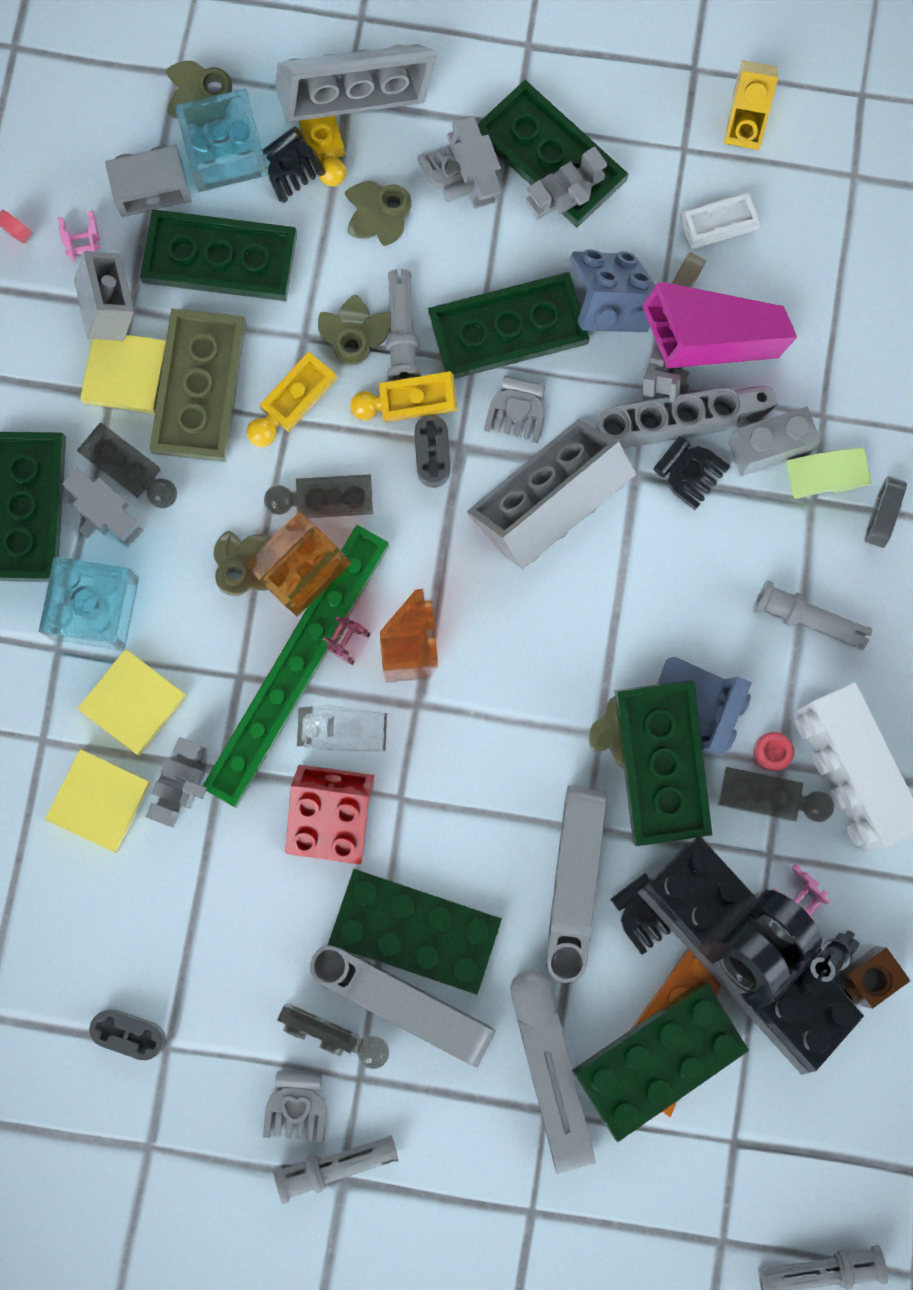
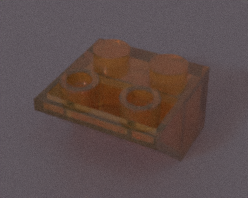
M299 511L245 565L286 608L298 617L351 562L315 524Z
M416 589L379 632L382 667L386 683L430 679L431 668L438 667L436 638L428 639L427 634L428 630H435L432 600H424L423 589Z

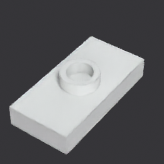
M750 191L682 211L679 217L691 250L758 230L762 224Z

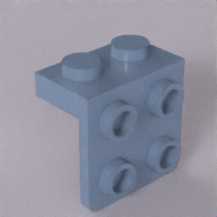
M588 249L584 252H572L570 262L587 288L577 321L581 329L590 331L648 332L650 324L642 305L656 285L638 258L626 251L601 253Z
M677 657L668 658L665 661L656 685L686 680L694 681L703 754L707 756L724 755V752L732 747L736 739L737 731L734 727L739 715L744 714L750 703L751 695L748 694L752 682L738 676L723 679Z

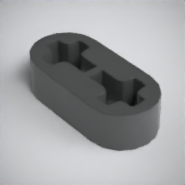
M437 415L423 416L416 423L414 431L417 474L422 484L427 487L437 488L444 485L450 477L448 429L444 420ZM428 426H434L436 432L442 433L437 434L435 437L436 447H428L427 435H421L427 432ZM429 456H436L437 466L444 468V470L438 471V477H430L429 471H423V469L429 468Z
M890 476L886 477L879 490L864 538L866 543L881 548L887 545L901 508L907 482Z
M110 1009L98 1013L92 1019L89 1027L90 1037L94 1043L138 1060L145 1061L156 1057L162 1052L166 1043L165 1032L161 1026L119 1010ZM112 1017L115 1019L113 1026L124 1030V1036L112 1034L108 1039L105 1038V1030L100 1028V1023L107 1022ZM149 1030L152 1032L151 1039L156 1042V1046L150 1047L144 1052L141 1050L142 1043L131 1039V1035L133 1033L142 1036Z

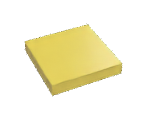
M126 335L124 341L92 339L80 397L82 403L155 414L166 340Z
M125 648L77 709L136 755L140 756L187 695Z
M80 749L45 820L117 853L152 782Z

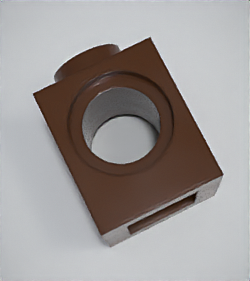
M875 946L839 972V975L845 982L841 985L842 990L854 1005L860 1003L861 1006L871 1009L911 981L889 949ZM873 968L878 974V984L874 989L868 990L864 985L863 978L866 971Z

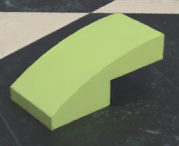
M864 448L831 451L786 460L792 494L795 499L832 490L834 493L872 485Z

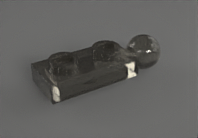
M101 422L77 449V452L137 499L146 490L148 500L157 508H168L176 501L177 488L174 483L164 478L155 479L161 471L159 466Z
M371 474L296 479V491L293 492L283 485L270 487L264 494V505L269 512L275 515L285 514L292 507L297 506L299 519L372 515L374 513Z
M726 767L724 770L718 806L791 822L797 821L798 810L803 811L805 816L814 822H824L834 812V803L828 794L814 791L807 796L801 795L802 782Z
M286 1003L283 1006L277 1021L285 1024L283 1031L303 1040H305L307 1034L321 1040L319 1047L332 1054L341 1056L343 1051L350 1054L351 1052L356 1053L360 1063L366 1068H380L389 1058V1047L382 1038L378 1036H370L365 1039L360 1038L359 1034L290 1003Z

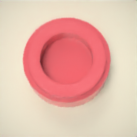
M4 209L0 211V227L19 242L26 243L33 232Z
M770 732L761 736L756 741L753 748V756L756 763L762 769L775 772L786 768L792 762L794 747L790 739L784 734Z

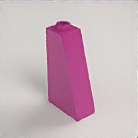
M666 282L657 283L642 305L667 368L779 359L797 338L784 306Z

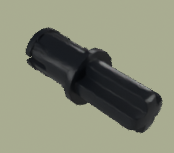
M849 930L845 934L838 933L834 939H830L822 945V951L810 965L811 973L815 978H818L822 972H825L821 981L829 982L834 979L839 970H844L849 966L852 961V955L859 947V942L854 939L855 933Z

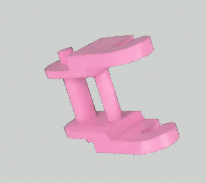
M93 210L88 211L90 226L87 227L88 232L70 235L63 217L57 218L60 224L61 241L68 248L65 251L66 256H70L72 261H76V255L83 254V251L98 252L97 249H101L100 244H96L97 241H100V236ZM89 238L90 244L74 247L73 241Z
M794 864L791 869L804 881V888L793 901L798 904L810 891L815 898L804 910L813 919L811 915L823 902L828 905L830 901L826 898L827 893L824 890L820 892L817 889L820 884L808 873L802 872L797 864Z

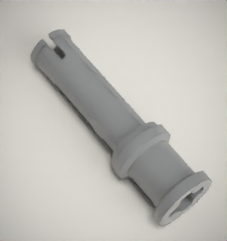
M397 269L388 272L391 335L386 341V348L390 351L391 368L387 371V377L391 381L421 376L420 369L416 366V350L419 348V340L413 334L411 272L401 269V283H398Z
M768 580L761 588L755 602L754 612L759 614L763 611L783 619L784 624L788 626H794L796 623L857 647L859 650H864L869 642V639L865 638L866 635L871 636L872 628L865 627L809 604L802 594L796 593L792 595L775 588L773 582Z
M390 1135L386 1138L321 1159L318 1156L310 1155L307 1156L305 1162L284 1169L279 1165L274 1167L273 1170L281 1202L285 1204L289 1203L290 1197L312 1190L316 1193L322 1192L326 1188L327 1183L385 1164L398 1162L399 1159L393 1137Z
M879 1245L871 1246L870 1251L847 1254L845 1250H840L831 1259L765 1269L758 1268L761 1290H807L837 1284L841 1288H845V1290L853 1289L854 1284L878 1281L880 1285L888 1284L887 1267Z

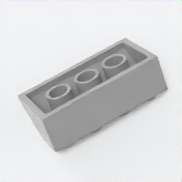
M419 44L405 46L394 45L389 48L374 50L362 49L357 52L336 55L325 54L321 57L305 59L292 58L287 61L278 62L275 87L286 122L424 103L436 55L434 50Z
M578 419L471 507L467 513L499 551L523 570L530 563L535 562L556 541L565 537L569 530L581 520L592 514L612 494L621 490L636 473L619 441Z

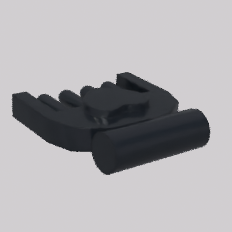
M295 126L262 150L264 156L270 161L268 166L269 180L279 201L283 203L288 201L286 193L288 196L293 195L286 176H289L295 190L299 191L301 187L296 177H300L303 185L308 184V179L303 171L304 166L312 180L316 178V174L319 176L325 174L316 151L308 143L300 141L303 137ZM309 159H310V161H311V163H312V165H313V167H314V169H315V172H314V170H313V168H312V166H311V164H310V162H309Z
M679 436L654 466L653 470L663 478L668 474V486L673 494L696 511L700 503L683 491V489L699 501H704L705 497L689 484H694L709 494L711 489L701 482L702 478L712 486H715L717 481L705 472L704 467L716 477H723V473L706 460H709L724 473L731 466L709 449L700 446L688 449L690 443L685 438Z
M646 873L610 898V901L619 912L624 909L620 919L623 930L641 955L646 953L647 950L633 930L637 931L649 948H652L654 943L641 925L646 926L657 941L662 940L661 934L655 927L657 924L666 935L671 933L670 928L638 894V891L651 880Z

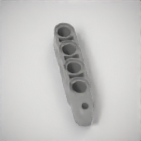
M753 386L736 390L717 388L678 395L676 402L670 401V397L610 407L600 414L596 429L619 441L622 448L625 449L675 440L679 436L687 438L721 432L734 425L757 422L774 410L778 402L774 390L767 386ZM714 405H725L729 409L730 414H718L714 409ZM681 410L690 412L694 417V421L685 422L681 420L677 412ZM643 417L654 418L657 421L658 427L647 428L641 423L640 419ZM608 423L617 424L621 428L622 433L611 435L605 431L604 425Z
M570 785L567 786L546 955V967L550 975L563 983L578 980L584 974L587 966L607 800L606 790Z
M333 945L324 946L312 956L310 972L314 980L320 985L474 1067L479 1066L496 1032L490 1026L346 950Z
M522 971L512 981L510 986L511 997L556 1173L559 1174L596 1164L550 984L547 978L538 971Z

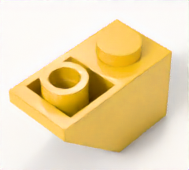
M741 60L724 144L760 150L778 81L777 66Z

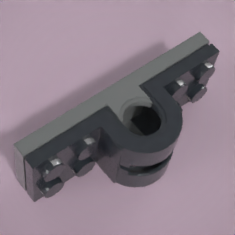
M700 835L686 844L638 891V894L801 1075L817 1071L864 1017L832 980L829 982L821 981L825 972H822L818 978H815L811 973V962L822 951V938L817 925L810 915L791 898L777 891L765 889L753 894ZM774 920H775L776 922H778V923L790 934V936H789L788 934L784 933V932L776 925V923L774 922Z

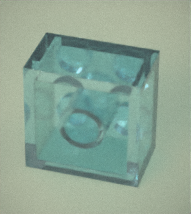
M246 88L175 105L191 172L198 192L268 176Z
M54 557L38 632L50 640L124 651L139 577L130 568Z

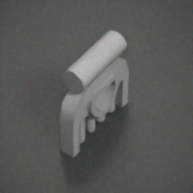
M449 146L444 148L447 154L446 157H444L441 150H436L435 152L442 164L441 168L431 153L427 154V159L434 171H432L424 154L418 155L417 161L428 181L434 187L442 189L447 202L468 195L473 191L475 187L474 181L464 183L460 172V164L456 161Z
M504 375L501 390L504 391L497 393L492 399L484 431L490 432L494 413L498 411L494 426L495 432L500 431L505 413L507 419L504 434L508 435L512 424H516L514 436L518 437L523 422L527 420L523 437L524 439H529L533 422L537 420L532 442L538 443L545 415L544 405L538 399H542L545 385Z
M277 1071L275 1087L282 1089L273 1093L266 1105L263 1137L270 1138L273 1112H276L274 1137L279 1138L281 1136L282 1116L286 1118L285 1137L287 1139L291 1138L293 1124H297L296 1138L302 1139L304 1119L309 1115L307 1139L311 1141L314 1138L315 1117L319 1115L316 1142L324 1141L326 1106L324 1098L315 1092L321 1090L322 1074Z

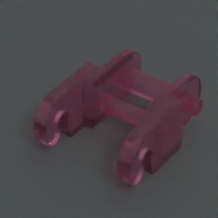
M347 616L344 619L336 617L339 625L331 639L325 637L324 641L329 644L327 646L328 651L353 666L355 661L349 657L350 652L345 649L346 644L353 633L361 634L367 638L370 637L371 633L362 625L350 620ZM345 629H347L348 631L346 635L344 636L342 642L339 644L338 641L340 640Z

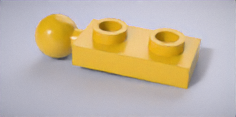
M335 116L300 120L299 125L304 142L308 143L316 151L325 171L323 176L318 175L320 181L330 187L340 185L345 180L346 167L339 157L346 155Z
M308 351L260 403L261 410L267 416L265 418H256L249 423L247 427L248 440L254 446L267 447L274 442L278 425L289 433L337 380L336 373Z
M451 371L379 383L380 396H375L369 391H360L352 397L350 402L352 414L362 421L373 419L378 411H382V420L385 422L458 411L454 374Z

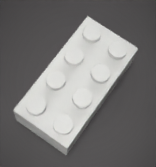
M852 683L796 710L795 713L798 718L795 719V724L798 732L804 740L809 739L815 752L812 754L813 762L821 775L826 774L832 787L829 790L830 797L835 807L839 811L843 810L848 819L847 832L852 842L857 847L861 846L863 851L885 849L913 836V796L857 683Z

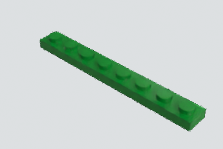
M356 524L202 786L207 787L206 791L237 808L390 547L388 541Z

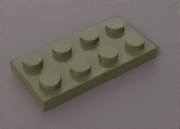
M171 308L149 449L152 454L226 462L246 328L244 316Z

